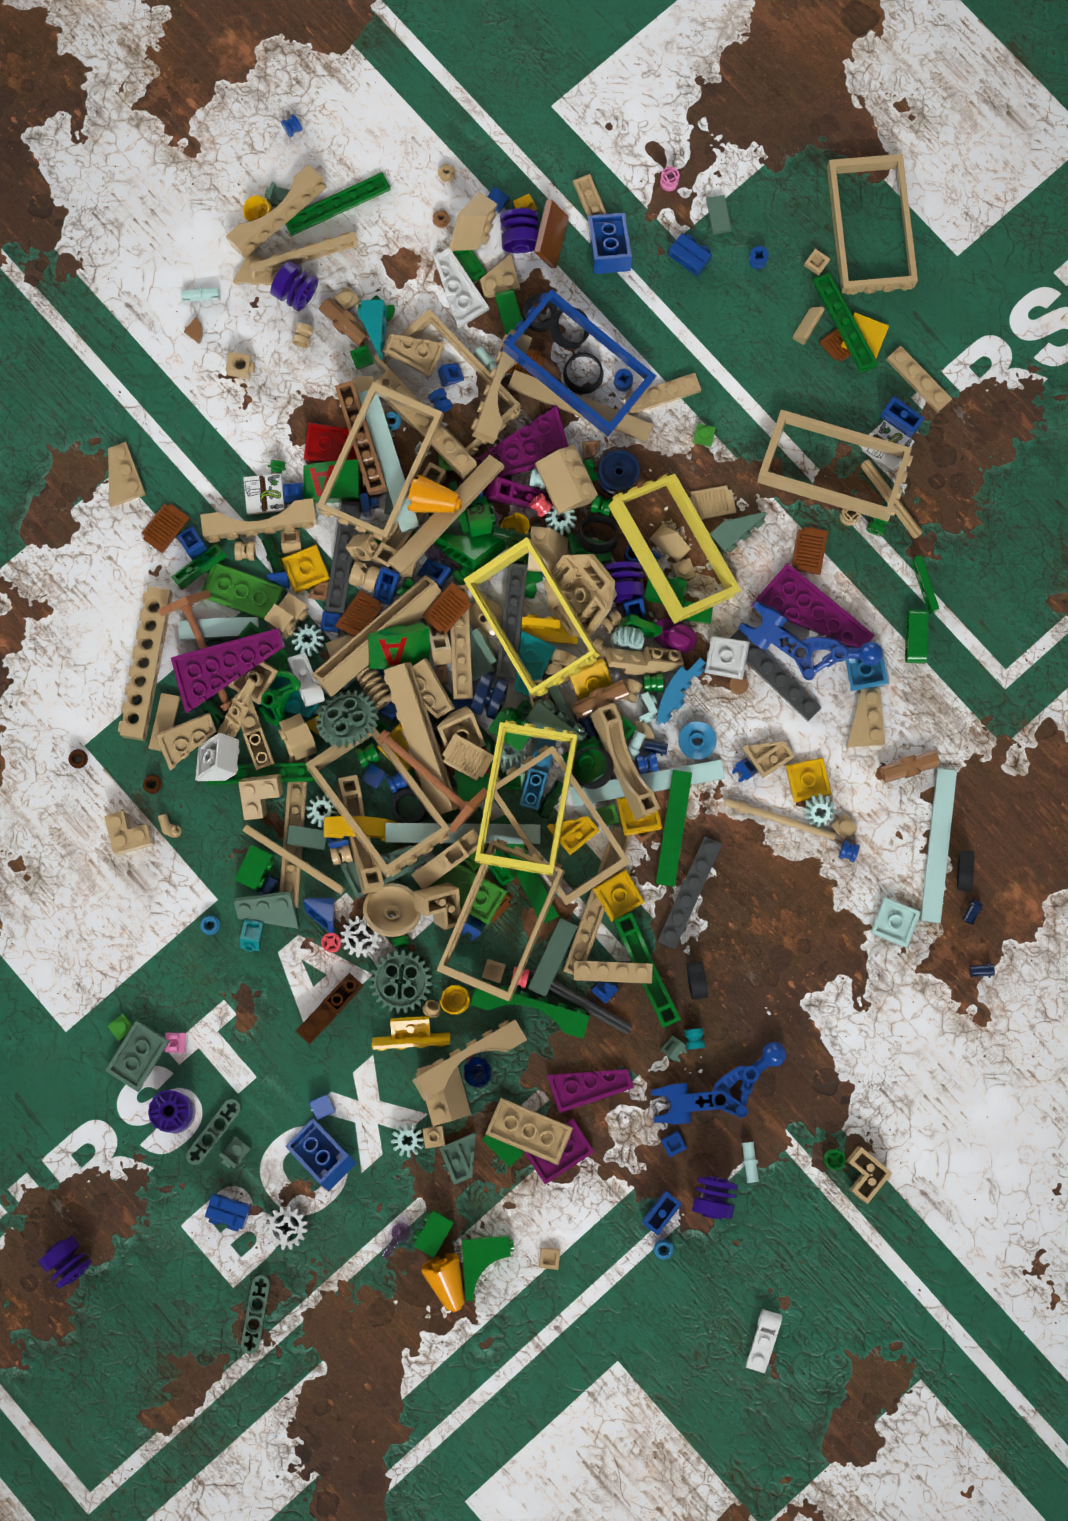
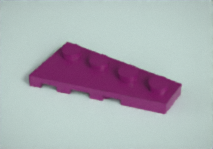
M628 1069L547 1075L559 1113L634 1088Z

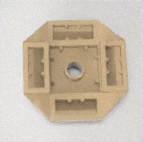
M594 554L563 555L551 571V574L590 637L611 610L612 602L617 596L615 580ZM546 579L544 587L547 590V601L550 611L557 620H560L561 625L570 636H580Z

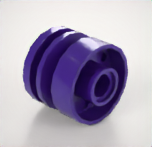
M516 208L503 212L500 215L501 231L503 232L501 234L502 249L516 254L534 251L539 233L537 230L539 228L538 213L527 208Z
M288 261L276 274L271 285L270 294L280 301L287 299L286 303L288 306H293L294 310L301 311L312 299L319 280L318 277L311 275L308 271L302 273V267L292 261Z
M622 561L604 566L615 580L617 596L613 602L623 603L624 601L641 596L642 598L645 597L644 584L635 582L643 578L641 573L643 567L640 563Z
M173 1090L162 1091L154 1096L148 1109L149 1119L153 1126L163 1132L172 1134L187 1130L192 1125L196 1113L191 1099ZM174 1108V1114L170 1116V1110Z
M713 1176L697 1177V1182L705 1184V1188L696 1187L695 1190L704 1195L703 1197L694 1198L692 1211L713 1219H733L735 1206L728 1203L727 1198H736L737 1195L729 1193L728 1190H738V1184Z
M73 1235L64 1241L60 1240L38 1261L45 1272L52 1269L56 1270L51 1277L52 1281L58 1277L62 1278L55 1285L57 1289L74 1282L93 1263L90 1258L81 1263L80 1260L87 1255L86 1252L75 1255L80 1244Z

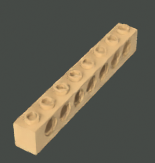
M148 586L147 591L143 593L144 609L140 610L139 614L141 625L136 630V639L138 641L137 646H134L132 651L134 662L129 668L130 683L125 688L127 699L122 705L123 721H120L118 726V732H120V736L123 738L146 741L170 615L161 616L159 611L151 612V607L159 604L160 608L172 603L173 593L169 589ZM150 623H156L154 630H148ZM147 641L153 642L151 648L144 649V645ZM148 659L149 665L142 668L141 662ZM140 678H146L143 686L137 685ZM141 696L142 702L139 705H134V699ZM138 715V722L132 724L130 722L131 717Z

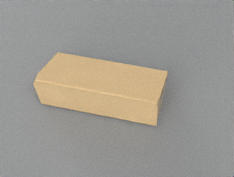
M812 307L808 310L792 337L795 341L802 345L807 342L823 315L824 307Z

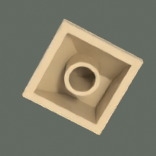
M531 526V541L551 572L561 557L567 555L568 538L551 528ZM529 551L528 571L542 572Z
M263 661L228 686L240 693L248 678H251L256 682L250 699L260 705L263 693L270 688L278 670L268 662Z
M467 706L449 713L437 726L445 748L454 733L480 748L486 745L474 714Z

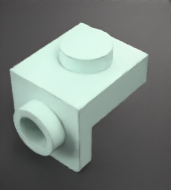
M648 692L640 696L647 713L640 716L638 720L640 722L644 721L645 724L656 719L655 715L658 713L655 707L658 705L653 695L650 696Z

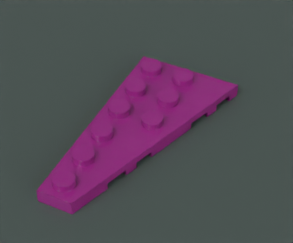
M557 405L544 415L542 414L537 417L532 423L525 425L502 440L495 447L493 446L481 456L476 457L474 460L477 467L490 454L504 465V469L495 478H505L531 471L533 468L537 469L535 466L536 462L559 449L568 447Z
M788 563L750 606L754 608V603L758 601L781 612L788 618L787 621L825 637L837 639L841 643L853 648H861L863 644L870 642L875 636Z
M280 628L171 657L185 712H190L283 649L285 644Z

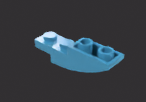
M701 658L688 671L681 666L669 682L658 708L656 718L658 726L661 723L665 725L672 717L670 713L674 709L678 711L685 702L683 700L686 695L681 691L685 692L692 685L690 681L695 676L697 678L700 677L705 671L703 667L706 662Z
M537 738L533 758L540 755L538 751L546 745L549 747L554 746L555 748L557 741ZM552 754L529 768L520 801L521 806L539 809L553 758Z

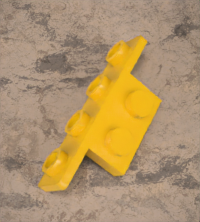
M531 614L522 617L521 631L549 643L577 645L578 636H570L556 617L546 616L543 619Z
M429 1016L390 1018L391 1036L372 1038V1049L379 1051L390 1048L402 1050L407 1047H444L450 1044V1032L431 1033Z

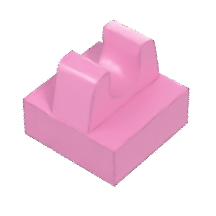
M166 1033L165 1038L170 1042L165 1052L186 1053V1033Z

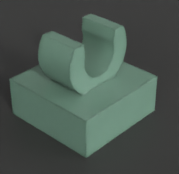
M673 1035L660 1050L671 1060H676L677 1062L681 1061L678 1058L681 1052L687 1053L686 1045Z

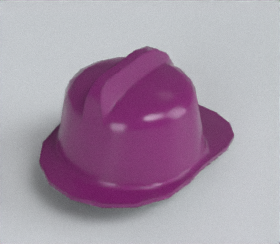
M662 618L656 622V625L662 627V634L654 638L660 646L670 650H678L681 654H686L695 647L697 641L696 634L688 625L682 622L674 624L671 618Z

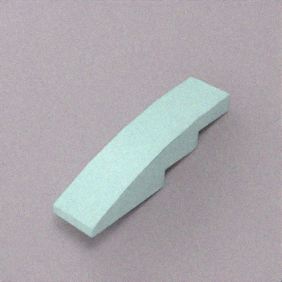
M257 617L196 619L204 640L240 639L238 635L250 621L259 628ZM188 620L179 621V640L181 641L196 640Z

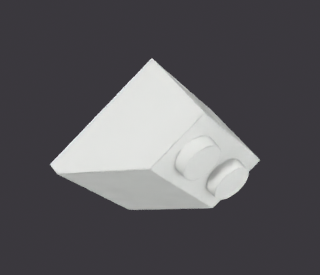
M218 733L198 746L195 780L226 781L234 776L238 771L239 740L223 733Z

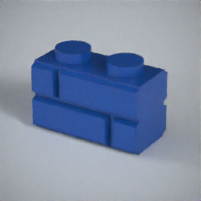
M683 233L677 238L668 252L669 257L697 277L708 265L712 257L709 248L704 245H698L691 235L686 236Z
M895 396L880 416L909 438L913 436L925 419L920 414H916V411Z
M665 1190L641 1222L656 1235H659L682 1203Z
M213 1193L205 1217L209 1218V1223L220 1225L221 1222L227 1224L228 1229L238 1232L239 1229L245 1228L252 1205Z

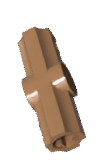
M330 297L321 303L319 311L332 322L333 326L342 335L348 336L358 347L363 346L368 341L369 335L367 331L357 323V320L349 311L343 310Z
M621 680L606 688H599L591 692L589 696L571 704L577 719H581L600 707L628 697L630 692L625 681Z
M936 750L917 756L911 755L900 759L899 762L880 767L881 776L885 783L904 777H913L921 774L922 771L940 766V759Z

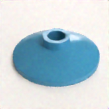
M696 721L683 727L679 734L678 743L684 755L691 759L700 760L712 754L716 747L717 738L714 730L708 724ZM695 738L700 740L699 745L694 744L693 740Z

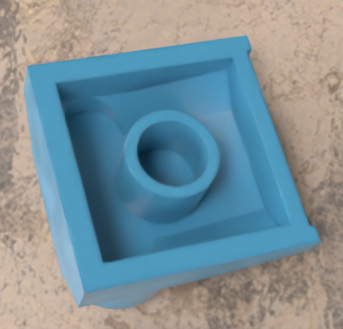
M884 652L880 663L874 666L865 665L860 659H845L851 691L882 687L889 684Z

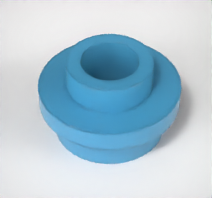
M396 412L385 414L389 430L398 429L401 425L400 415ZM394 419L395 423L389 424V420Z
M212 915L204 917L200 924L201 930L208 935L217 933L220 929L219 919ZM209 922L214 923V927L212 929H209L207 927V924Z
M660 1239L654 1245V1253L659 1259H668L673 1254V1245L666 1239ZM663 1245L667 1247L665 1253L660 1252V1247Z

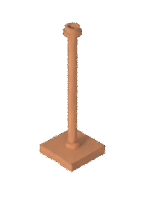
M209 590L185 596L158 609L161 616L177 611L185 612L199 649L207 648L192 609L193 605L211 597ZM222 689L218 692L223 704L220 708L223 711H227L230 709L232 701H229L225 689Z
M384 730L377 738L379 743L387 744L460 807L459 810L461 812L449 826L450 831L455 833L486 798L487 790L483 788L469 802L463 801L390 738L391 733L389 731L386 732Z

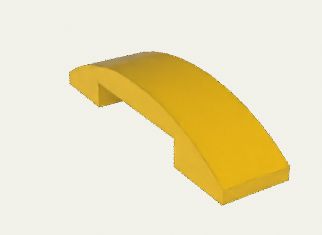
M342 816L324 818L323 837H356ZM352 816L366 837L381 838V841H385V823H399L377 817Z

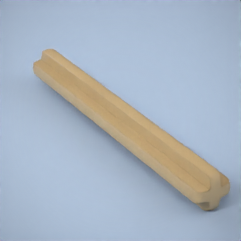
M869 459L861 464V468L888 503L892 489ZM896 499L894 504L898 506L895 514L914 539L922 535L923 531L900 500Z

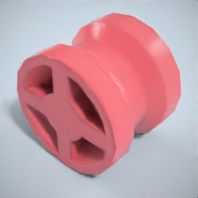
M543 493L537 495L529 504L531 509L537 511L539 517L547 514L553 506L551 501L545 499Z
M327 933L323 936L321 945L324 950L330 953L337 952L342 946L341 938L335 933Z
M514 967L512 979H513L514 974H515V972H516V970H517V967ZM528 969L523 971L518 983L524 989H526L530 970Z

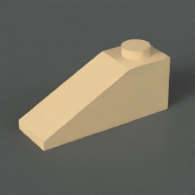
M425 620V625L429 627L430 651L433 665L438 666L452 663L448 633L444 630L440 633Z

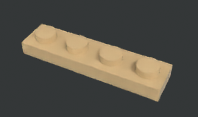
M902 346L887 357L886 361L937 413L952 400Z
M693 373L647 388L629 410L630 415L701 392L696 374ZM632 394L626 395L624 397L625 402H627V400L632 396Z
M574 961V980L652 984L653 964Z

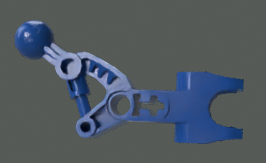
M758 601L754 603L753 607L762 615L763 621L761 626L752 627L743 622L738 626L749 640L761 649L767 650L772 643L796 661L805 680H812L816 673L826 666L829 668L845 659H860L865 665L874 666L880 663L883 658V649L875 642H866L861 648H849L839 640L828 637H808L801 640L783 627L788 620L785 615L775 608ZM786 637H788V638H789V640H788L789 643H787L786 645H784V644H783V641H784L783 639L786 638ZM796 642L797 645L793 648V650H790L792 645ZM797 648H804L806 656H799ZM814 651H831L822 658L823 661L814 665L812 657Z
M778 1042L766 1044L762 1050V1057L752 1066H739L729 1071L715 1083L712 1091L689 1093L688 1083L669 1084L661 1088L652 1089L651 1096H665L670 1101L669 1111L666 1114L653 1117L654 1123H692L691 1112L721 1109L740 1118L747 1116L748 1110L746 1105L749 1093L752 1094L755 1081L758 1080L759 1074L769 1066L778 1067L784 1063L787 1056L784 1046ZM743 1079L740 1088L742 1094L740 1102L732 1098L729 1091L738 1080ZM711 1094V1103L713 1106L709 1107V1102L703 1103L702 1107H700L699 1104L695 1103V1100H698L699 1096H701L702 1099H709L708 1095ZM718 1094L725 1096V1102L722 1105L715 1103V1097Z

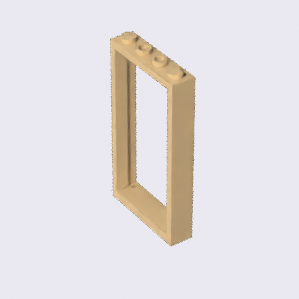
M903 154L829 160L827 174L841 294L854 295L858 292L870 294L879 290L891 292L894 289L906 291L907 289L914 288L918 278ZM897 169L909 276L849 281L837 174Z
M430 309L400 334L416 338L429 325H432L490 385L492 381L489 378L490 372ZM384 353V360H380L377 354L374 357V361L383 373L388 371L414 400L421 402L386 365L393 357ZM500 383L498 395L510 407L501 416L503 422L500 431H502L506 427L505 423L510 419L514 420L520 414V403ZM440 423V426L471 457L478 452V447H480L482 444L485 445L488 443L486 441L476 438L469 446L465 448L448 431V429L442 423Z
M372 382L318 502L319 514L327 518L331 516L338 518L337 522L348 526V523L354 525V529L361 533L370 532L373 534V538L380 541L383 539L389 540L409 495L412 481L416 479V475L419 473L444 417L443 412ZM375 395L433 420L384 530L326 505Z
M781 410L759 472L757 483L888 522L890 515H895L898 506L894 503L896 499H900L903 488L899 487L901 482L905 483L908 472L905 471V468L911 465L913 456L910 455L912 448ZM785 424L903 458L888 506L885 507L769 472Z
M372 727L374 733L368 732V737L372 736L441 828L388 865L319 772V770L354 748L350 743L348 748H345L344 744L338 748L335 744L307 762L306 766L309 773L384 876L388 878L398 874L405 865H412L421 854L426 855L431 852L433 846L437 843H444L445 840L449 839L451 832L449 826L391 748L385 743H379L377 738L380 734L375 727Z
M546 745L538 751L540 755L535 758L531 755L522 761L524 764L522 767L517 769L515 766L506 772L507 777L502 780L500 777L497 779L494 798L532 855L533 853L539 854L497 790L550 754H552L565 774L566 764L554 746L549 747ZM572 774L570 783L620 856V859L568 894H565L559 885L557 893L565 905H568L631 863ZM546 875L552 884L554 876Z
M498 838L496 842L490 841L485 853L494 856L496 849H499L528 862L549 865L543 862L544 857L534 853L531 857L525 854V849L515 846L514 849L507 847L508 842ZM555 864L554 873H556V876L508 991L448 966L490 865H480L437 971L506 1001H511L565 870L561 869V864Z

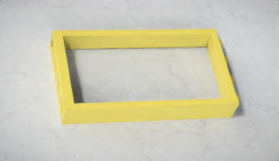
M675 473L670 476L665 474L655 482L650 480L643 484V487L638 488L635 486L628 490V493L623 494L621 492L613 497V501L608 507L674 624L727 601L741 591ZM667 486L725 589L685 608L680 604L624 504Z
M526 537L464 578L466 585L530 694L538 697L543 696L550 687L560 685L564 682V678L580 672L581 667L594 663L597 660L596 658L600 656L535 545L529 538ZM529 551L590 651L537 686L478 588L479 584Z
M505 720V723L500 722L475 862L554 876L578 736L573 731L563 730V732H557L552 727L539 729L533 724L525 723L524 726L516 725L517 722ZM506 732L570 743L549 865L484 854Z

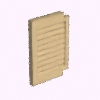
M727 485L690 492L691 497L689 499L701 520L737 513L732 489L728 490Z
M455 733L442 754L445 756L443 760L445 764L477 781L479 776L483 778L494 758V755Z

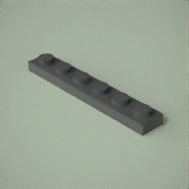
M342 500L340 511L359 519L361 503ZM338 522L325 607L326 612L341 614L345 612L353 561L346 546L357 535V530L354 529L355 526L349 523L346 526Z
M510 564L508 565L502 629L518 654L528 565ZM500 643L496 677L516 679L517 670Z
M740 629L731 636L730 639L750 642L746 663L807 722L822 708L766 653L752 643Z
M704 836L658 938V943L671 949H676L722 846L721 843Z

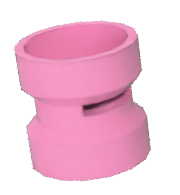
M666 167L663 169L660 180L663 190L670 192L677 188L680 174L676 168Z

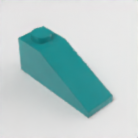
M362 300L361 308H358V317L362 320L380 360H384V352L382 350L385 346L387 306L384 300Z

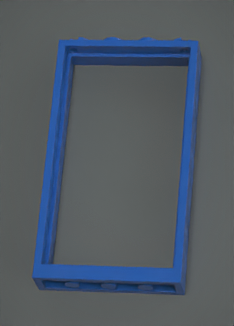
M551 289L548 294L544 292L538 299L539 305L536 308L532 306L526 314L528 318L525 322L521 320L515 327L516 333L514 335L509 334L503 343L506 345L503 351L608 437L656 378V375ZM549 301L644 378V381L610 423L514 345Z

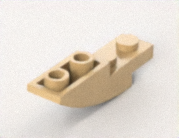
M645 647L643 652L607 648L605 652L608 666L622 668L623 674H656L672 671L684 666L681 652L678 650Z
M250 699V708L241 728L256 770L275 763L253 701Z
M473 828L411 874L422 889L427 888L477 850L479 835Z

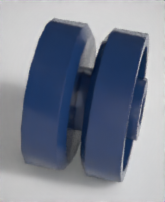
M615 450L606 454L600 461L598 469V482L602 490L610 496H615L621 492L623 494L628 493V490L637 486L640 474L637 459L631 453L623 450Z
M483 673L475 692L471 711L481 715L486 705H488L486 716L495 720L504 706L510 681L499 678L494 688H492L494 683L493 675Z

